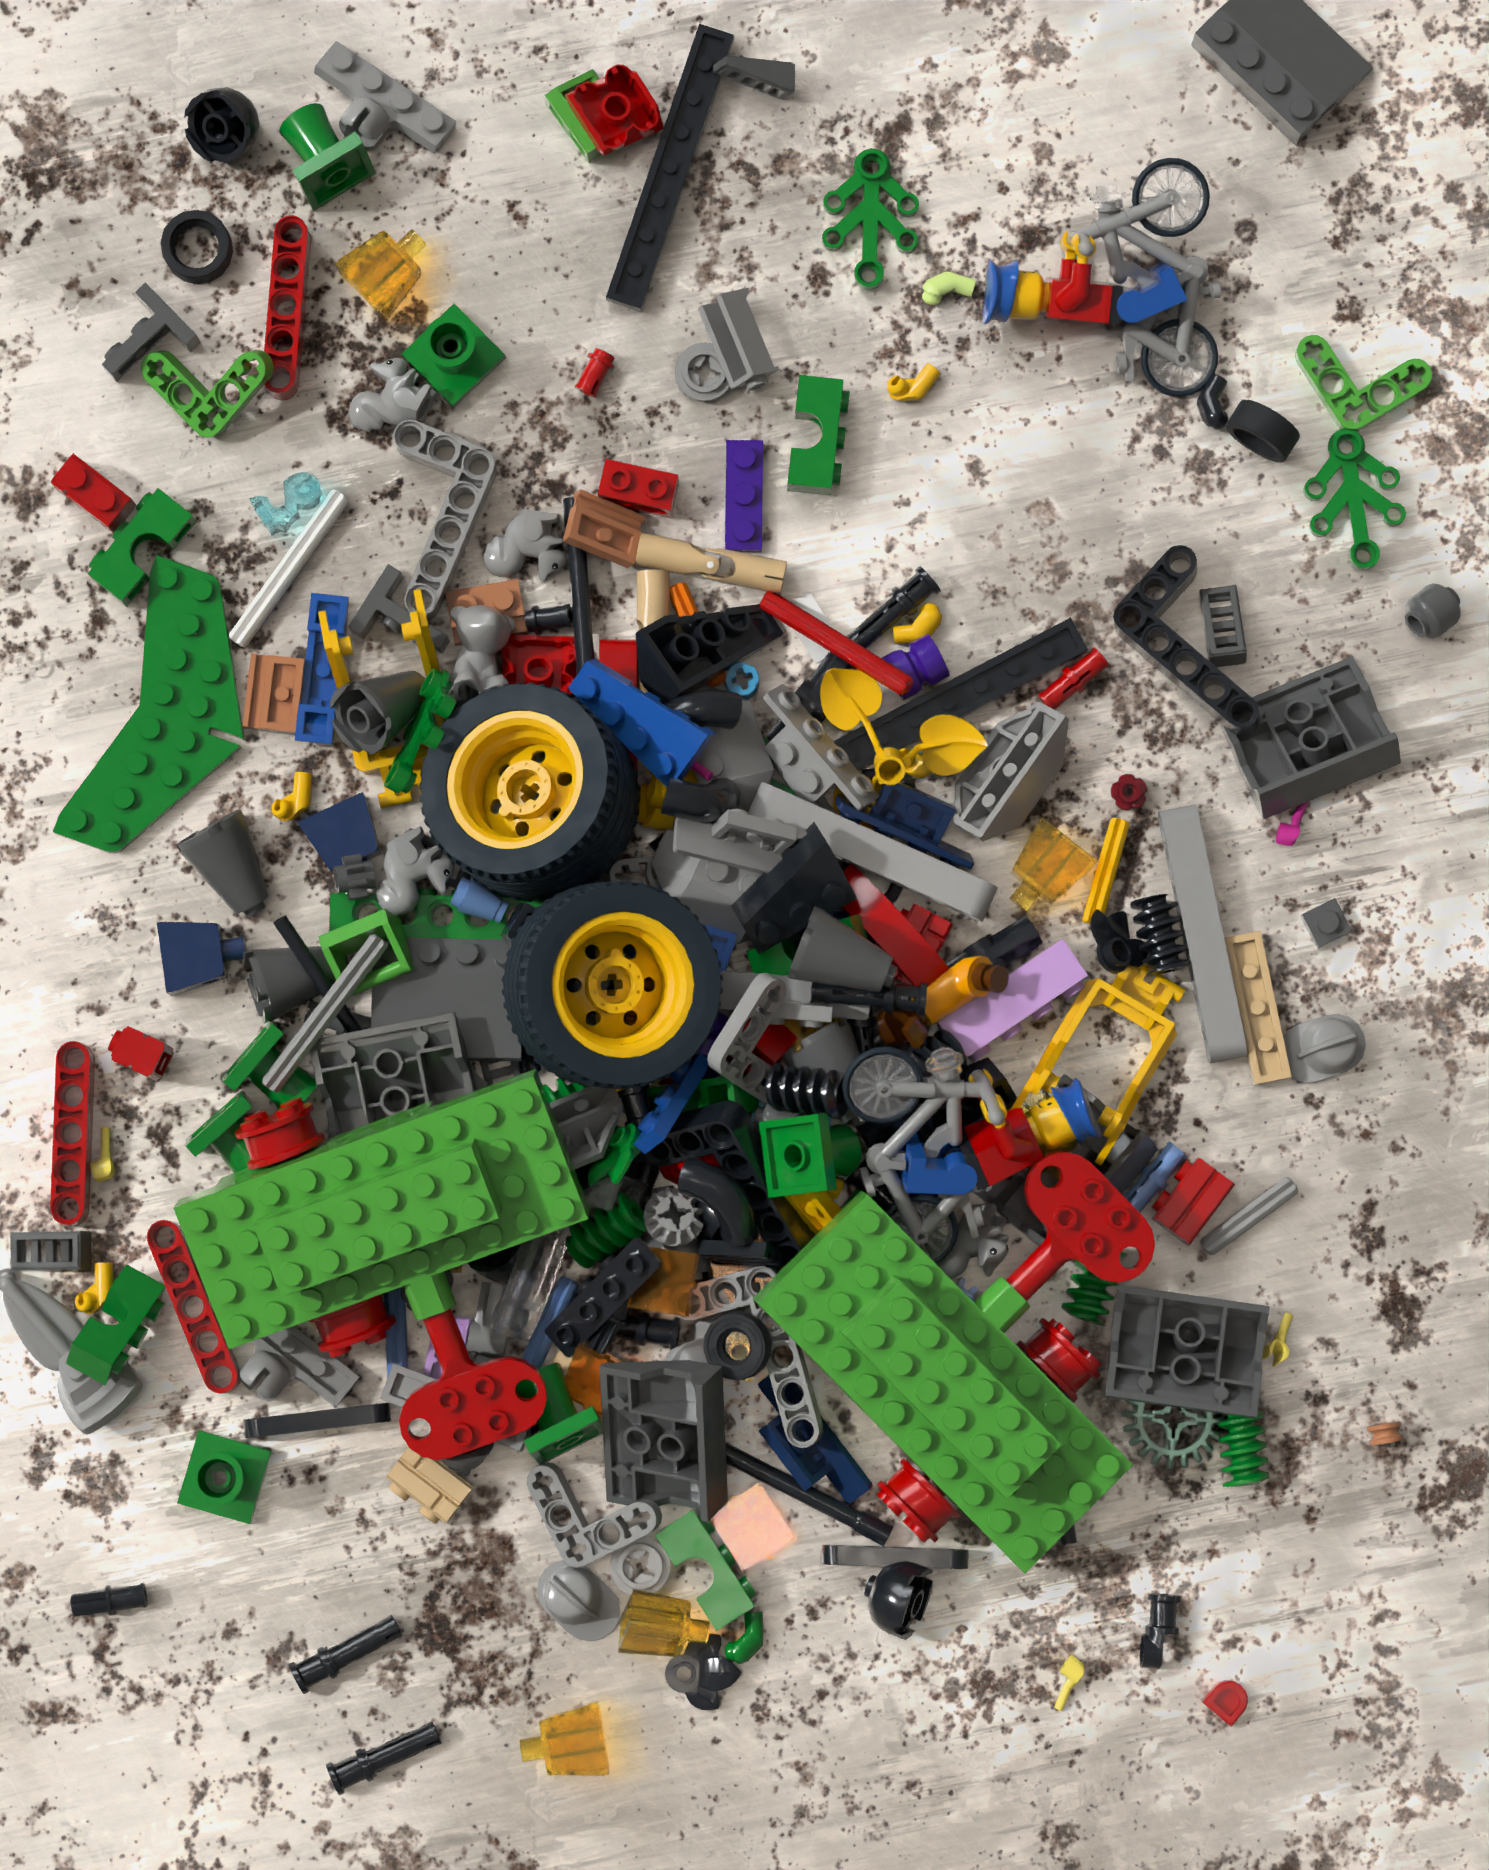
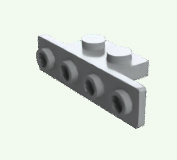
M782 684L763 696L764 701L786 725L763 749L808 802L816 803L835 784L859 811L879 798L878 793L873 789L871 781L862 775L849 761L847 753L832 741L825 732L823 725L804 708L795 692Z
M728 809L713 824L676 818L673 851L759 874H768L783 859L781 855L789 847L793 849L796 846L793 843L796 841L797 827L784 824L782 820L777 818L764 819L752 816L747 811L741 809Z
M721 971L720 975L723 977L721 988H723V993L720 994L719 1001H721V1007L718 1008L735 1010L751 982L761 973ZM771 974L784 982L786 985V995L769 1024L783 1025L785 1024V1019L800 1020L801 1026L820 1028L823 1027V1022H831L832 1017L867 1020L869 1018L870 1006L810 1002L812 982L793 980L788 978V975ZM832 991L833 994L865 996V993Z

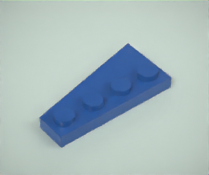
M596 659L586 661L568 687L666 787L670 777L683 780L716 734V732L706 726L700 727L690 721L691 717L680 710L674 711L662 704L660 698L652 693H644L634 687L632 681Z

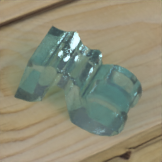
M300 472L291 475L283 481L285 502L279 508L272 506L268 497L255 496L249 498L251 506L271 536L279 532L287 533L291 525L300 519V509L310 510L320 503L322 490L318 479L308 472Z

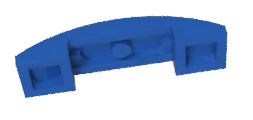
M311 593L307 626L309 633L301 703L298 705L295 741L333 744L335 729L332 720L336 716L334 707L330 709V700L337 687L326 655L318 612L326 610L330 630L336 629L339 638L347 636L349 597Z

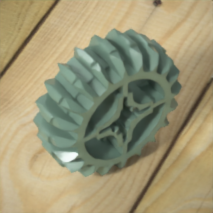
M1125 1400L1127 1403L1135 1405L1134 1411L1123 1410L1122 1417H1133L1134 1424L1123 1426V1431H1136L1137 1436L1131 1438L1128 1443L1130 1446H1135L1140 1442L1144 1444L1138 1453L1141 1458L1147 1456L1150 1450L1154 1452L1151 1459L1152 1465L1157 1466L1160 1463L1161 1457L1165 1456L1166 1468L1173 1469L1174 1457H1179L1181 1467L1187 1468L1189 1463L1187 1455L1191 1454L1196 1462H1201L1202 1456L1198 1449L1202 1447L1205 1451L1211 1453L1214 1448L1206 1442L1207 1438L1211 1437L1219 1440L1222 1436L1219 1432L1211 1430L1213 1424L1219 1425L1224 1420L1223 1418H1213V1412L1203 1411V1414H1193L1184 1408H1178L1177 1413H1182V1417H1191L1192 1420L1176 1422L1175 1428L1171 1429L1167 1426L1169 1422H1164V1419L1154 1418L1155 1414L1164 1415V1413H1170L1171 1406H1164L1159 1410H1143L1146 1403ZM1143 1421L1156 1422L1162 1426L1164 1439H1166L1165 1448L1158 1446L1149 1438L1144 1429ZM1187 1425L1202 1426L1199 1435L1192 1443L1177 1449V1440H1179L1180 1431Z

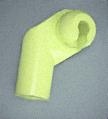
M943 272L924 283L922 299L927 304L938 305L942 295L949 292L972 297L976 279L953 272Z

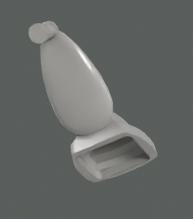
M9 1268L0 1270V1291L3 1292V1302L13 1328L26 1349L43 1367L60 1372L57 1384L59 1399L69 1419L86 1435L108 1424L141 1391L143 1383L136 1371L127 1363L119 1376L113 1373L107 1384L103 1385L67 1365L66 1360L71 1345L84 1327L82 1323L66 1306L48 1293L26 1282L16 1281V1274L13 1270Z

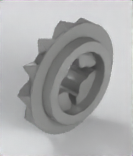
M712 343L694 344L685 349L679 356L675 366V377L678 386L685 396L701 402L715 401L718 397L727 393L730 386ZM706 358H708L710 371L715 372L716 375L708 377L702 387L699 375L695 374L694 371L695 369H701L703 364H705Z
M668 1186L664 1190L654 1193L646 1204L644 1224L648 1233L659 1243L667 1246H682L693 1241L701 1232L704 1223L701 1222L698 1215H701L704 1209L695 1208L697 1199L680 1194L678 1189ZM671 1203H673V1207L676 1208L677 1212L686 1213V1215L680 1217L678 1229H676V1224H673L671 1218L665 1219L663 1217L669 1213Z
M643 1536L613 1552L610 1560L611 1577L616 1586L628 1595L635 1597L652 1595L664 1586L669 1577V1556L658 1541ZM646 1551L650 1552L646 1565L651 1568V1571L655 1572V1575L642 1572L633 1582L631 1578L634 1567L625 1558L639 1560L642 1555H645Z

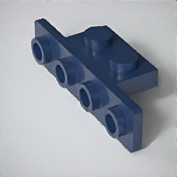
M901 781L894 785L883 784L878 794L879 798L874 802L872 808L865 807L860 811L855 808L847 797L841 794L837 795L835 802L837 808L841 811L840 815L857 824H860L861 820L874 826L873 830L891 839L894 836L900 837L908 841L907 846L925 854L928 851L941 856L940 861L958 869L961 866L972 869L974 860L970 853L941 840L956 811L955 806Z
M768 1375L758 1383V1387L779 1413ZM789 1383L785 1389V1396L789 1402L793 1404L801 1402L804 1393L796 1383ZM780 1413L759 1430V1433L804 1491L826 1475L844 1500L850 1504L873 1487L872 1482L822 1417V1437L817 1443L807 1448L793 1446L788 1441ZM801 1419L796 1423L795 1433L801 1440H810L813 1436L814 1428L808 1420Z

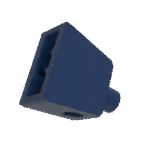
M363 792L298 821L299 826L332 874L333 866L342 865L341 857L361 853L362 861H368L381 854L370 807Z
M157 922L166 993L170 996L227 979V961L243 959V952L247 951L244 936L223 939L222 927L218 923Z

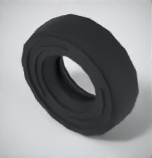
M735 1311L721 1315L710 1324L704 1336L703 1350L707 1363L722 1366L725 1379L740 1381L753 1377L765 1368L771 1356L772 1341L769 1331L760 1319L750 1313ZM734 1331L745 1334L750 1342V1352L741 1361L731 1358L725 1349L727 1336Z

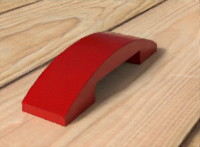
M850 864L843 870L858 898L843 906V911L848 916L860 914L865 932L882 950L893 956L892 961L912 985L919 986L921 982L927 983L928 987L950 969L913 925L853 864Z

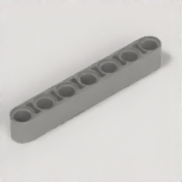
M761 782L748 810L749 815L764 819L777 818L782 820L784 824L796 826V840L799 842L808 834L806 829L815 822L835 858L853 864L864 871L980 922H983L998 889L997 886L764 782Z
M1194 804L1158 811L1159 826L1174 899L1178 902V906H1176L1177 914L1181 916L1179 921L1180 928L1184 931L1182 936L1183 943L1188 948L1185 952L1187 960H1190L1191 963L1188 967L1208 1061L1211 1064L1246 1057V1040L1197 807Z

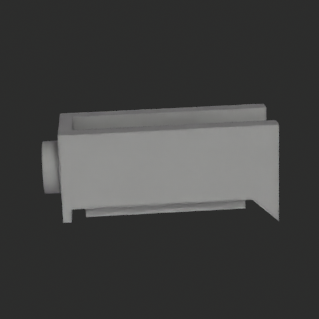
M749 288L720 293L716 296L718 302L702 305L698 308L731 390L745 386L748 391L758 389L768 383V376L780 370L778 366L774 367L746 300Z

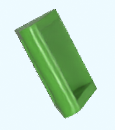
M593 69L555 87L544 95L546 106L588 163L600 156L601 153L595 148L566 101L565 94L574 91L577 86L584 82L599 80V76Z
M386 909L318 936L324 956L336 980L347 967L345 956L359 951L371 934H376L383 940L389 939L398 961L369 972L351 996L414 970L401 919Z

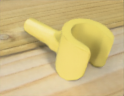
M108 1127L101 1128V1160L90 1162L93 1178L97 1182L111 1179L115 1175V1167L110 1152V1128Z
M1287 1312L1283 1315L1274 1340L1263 1346L1262 1360L1273 1353V1367L1289 1356V1348L1285 1340L1293 1315Z
M1073 1655L1067 1658L1059 1670L1060 1673L1068 1678L1054 1708L1063 1711L1072 1689L1084 1674V1664Z

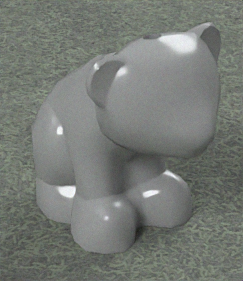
M485 605L467 608L457 606L450 611V615L456 624L458 636L463 644L457 656L454 669L450 672L449 676L452 687L448 695L456 699V704L451 714L456 712L469 699L477 697L483 691L486 692L491 688H499L509 684L503 675L498 674L495 653L507 645L510 634L515 629V622L496 608Z

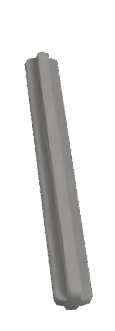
M371 934L263 1077L262 1083L264 1086L275 1093L282 1089L387 949V943L376 934Z

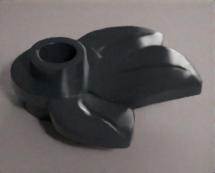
M1100 910L1094 911L1090 925L1093 937L1097 943V958L1101 966L1113 974H1118L1127 967H1140L1142 961L1148 956V954L1139 951V946L1145 942L1139 939H1130L1126 912H1116L1106 917Z
M713 1633L700 1635L690 1640L684 1654L673 1657L665 1669V1678L668 1685L677 1692L685 1693L691 1705L701 1710L718 1709L720 1701L717 1691L730 1687L741 1676V1671L735 1664L718 1656L721 1647V1636ZM685 1666L690 1669L691 1677L687 1681L678 1679L676 1672L680 1667Z

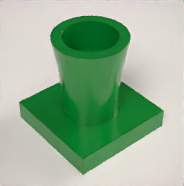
M318 103L305 105L295 110L282 122L279 129L280 135L304 161V163L292 169L313 211L376 174L364 144L356 131L339 141L323 105Z
M455 303L439 318L431 322L427 329L401 353L402 357L428 384L433 386L432 388L453 409L506 359V355ZM450 347H458L454 353L446 352Z
M272 1022L267 1023L221 1077L222 1081L233 1091L247 1078L278 1109H281L280 1105L298 1097H301L304 1103L317 1087L315 1075L300 1066L297 1067L278 1093L264 1086L262 1083L263 1077L281 1055V1052L274 1045L284 1034Z
M241 1090L186 1139V1148L196 1157L211 1145L233 1173L247 1169L246 1162L251 1158L244 1140L237 1139L234 1132L241 1128V1123L245 1122L242 1116L252 1108V1100Z
M828 1113L759 1122L768 1198L837 1190L835 1176H849L857 1169L860 1163L861 1144L858 1136L850 1127L843 1124H835L829 1127Z
M560 1363L549 1364L538 1369L545 1379L548 1396L544 1413L536 1422L541 1432L525 1439L524 1442L529 1453L539 1464L546 1463L603 1434L602 1419L593 1406L579 1413L577 1412L567 1388ZM528 1379L521 1380L516 1385L518 1394L524 1398H532L538 1392L536 1384Z
M198 1430L177 1504L251 1524L272 1451ZM219 1470L224 1471L227 1475V1481L223 1485L216 1484L214 1479L215 1473Z

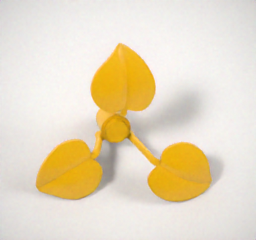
M839 668L827 670L822 679L820 700L823 712L829 722L841 730L853 729L860 720L865 726L876 752L874 758L876 775L871 783L873 789L878 794L883 784L894 785L904 778L905 766L911 765V760L920 751H923L922 760L928 770L937 775L950 776L967 768L987 748L986 739L974 725L957 716L946 714L931 717L921 725L920 737L923 743L915 745L906 756H903L895 748H882L867 716L876 713L881 706L882 691L878 682L860 670ZM836 786L832 800L833 809L839 816H841V811L837 808L835 799L838 794H841L843 796L845 795L838 788V786ZM874 802L867 807L872 808ZM862 820L859 824L871 830L874 828L873 825Z

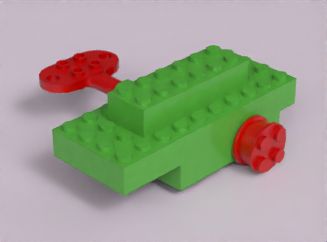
M537 1069L436 1106L432 1100L326 1139L323 1132H317L310 1112L314 1110L313 1104L311 1102L303 1103L301 1097L282 1103L280 1105L281 1109L268 1115L266 1110H262L245 1117V1122L240 1124L241 1128L234 1133L237 1139L244 1140L251 1158L246 1162L248 1168L222 1177L214 1187L179 1199L173 1207L228 1348H235L308 1321L315 1322L321 1337V1341L317 1344L320 1352H329L331 1358L349 1352L352 1349L351 1345L361 1341H365L366 1345H369L387 1337L386 1331L391 1329V1326L397 1320L394 1314L387 1313L381 1295L403 1287L415 1319H423L442 1368V1375L439 1379L414 1390L402 1406L399 1425L401 1436L408 1447L421 1457L433 1460L447 1459L516 1435L535 1425L544 1413L548 1396L545 1379L538 1368L525 1359L508 1356L484 1363H477L471 1360L451 1309L456 1305V1301L444 1271L587 1220L589 1217V1205ZM525 1379L533 1381L538 1388L537 1394L532 1398L520 1396L516 1389L518 1382ZM416 1418L425 1419L429 1423L431 1431L426 1436H416L410 1430V1422Z
M1065 1151L1050 1153L1033 1165L1026 1178L1024 1188L1026 1202L1035 1217L1046 1228V1239L1006 1280L1000 1276L975 1302L863 1191H860L753 1298L924 1473L921 1475L903 1457L899 1461L902 1467L886 1483L881 1480L877 1483L881 1490L876 1495L897 1516L902 1512L907 1515L903 1522L923 1543L929 1538L935 1543L939 1539L936 1533L952 1517L957 1520L961 1517L944 1498L946 1495L1023 1573H1026L1133 1464L1073 1404L1078 1399L1076 1392L1091 1377L1097 1380L1101 1376L1097 1369L1102 1365L1087 1349L1084 1350L1079 1344L1076 1347L1071 1344L1075 1339L1073 1334L1063 1324L1058 1323L1053 1318L1049 1322L1041 1318L1038 1321L1041 1327L1026 1342L1020 1340L1015 1345L1004 1333L1031 1307L1027 1301L1067 1261L1077 1260L1098 1278L1119 1283L1132 1280L1143 1273L1153 1258L1155 1248L1153 1230L1145 1217L1091 1162L1078 1154ZM1047 1166H1055L1060 1172V1179L1056 1185L1046 1187L1041 1182V1172ZM1127 1247H1134L1139 1254L1138 1262L1133 1267L1125 1268L1120 1263V1253Z

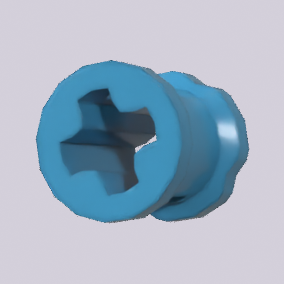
M744 662L736 663L729 668L725 678L727 691L736 692L745 700L754 697L759 687V677L756 669ZM743 674L744 678H752L748 681L747 689L742 690L740 685L733 686L736 682V675Z

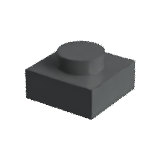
M1336 898L1301 915L1317 949L1352 932Z

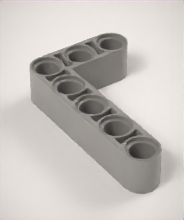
M409 419L402 421L394 429L393 439L400 455L454 478L404 597L407 611L413 612L417 611L412 607L413 600L415 599L413 590L421 588L422 594L430 596L432 603L426 610L427 619L430 621L439 613L446 596L445 592L450 587L494 483L497 468L494 457L485 448ZM408 432H417L421 435L420 442L415 447H405L401 444L403 436ZM451 446L454 448L455 454L453 458L449 461L438 460L435 455L440 447ZM482 459L490 464L489 469L483 475H474L469 471L470 465L475 460ZM463 493H469L475 497L474 504L468 509H460L455 505L457 497ZM448 527H456L461 531L459 539L453 543H446L441 539L442 532ZM437 560L446 564L444 574L439 577H432L427 574V567L431 562Z
M758 1266L679 1289L674 1294L672 1308L679 1318L686 1321L697 1320L750 1305L752 1315L763 1322L769 1331L772 1341L771 1356L766 1366L785 1435L793 1446L799 1448H807L817 1443L823 1434V1423L802 1348L781 1327L775 1331L769 1329L765 1323L766 1312L753 1300L759 1293L754 1282L756 1276L761 1272H765L773 1279L779 1271L771 1266ZM725 1282L734 1285L737 1291L736 1299L730 1304L724 1303L718 1293L720 1286ZM689 1292L695 1293L700 1299V1308L694 1314L688 1313L683 1308V1298ZM783 1345L789 1347L793 1353V1361L788 1367L780 1366L775 1360L776 1350ZM791 1382L799 1384L803 1389L804 1396L798 1404L789 1402L785 1396L786 1386ZM801 1419L808 1420L814 1428V1433L810 1440H801L795 1433L796 1423Z

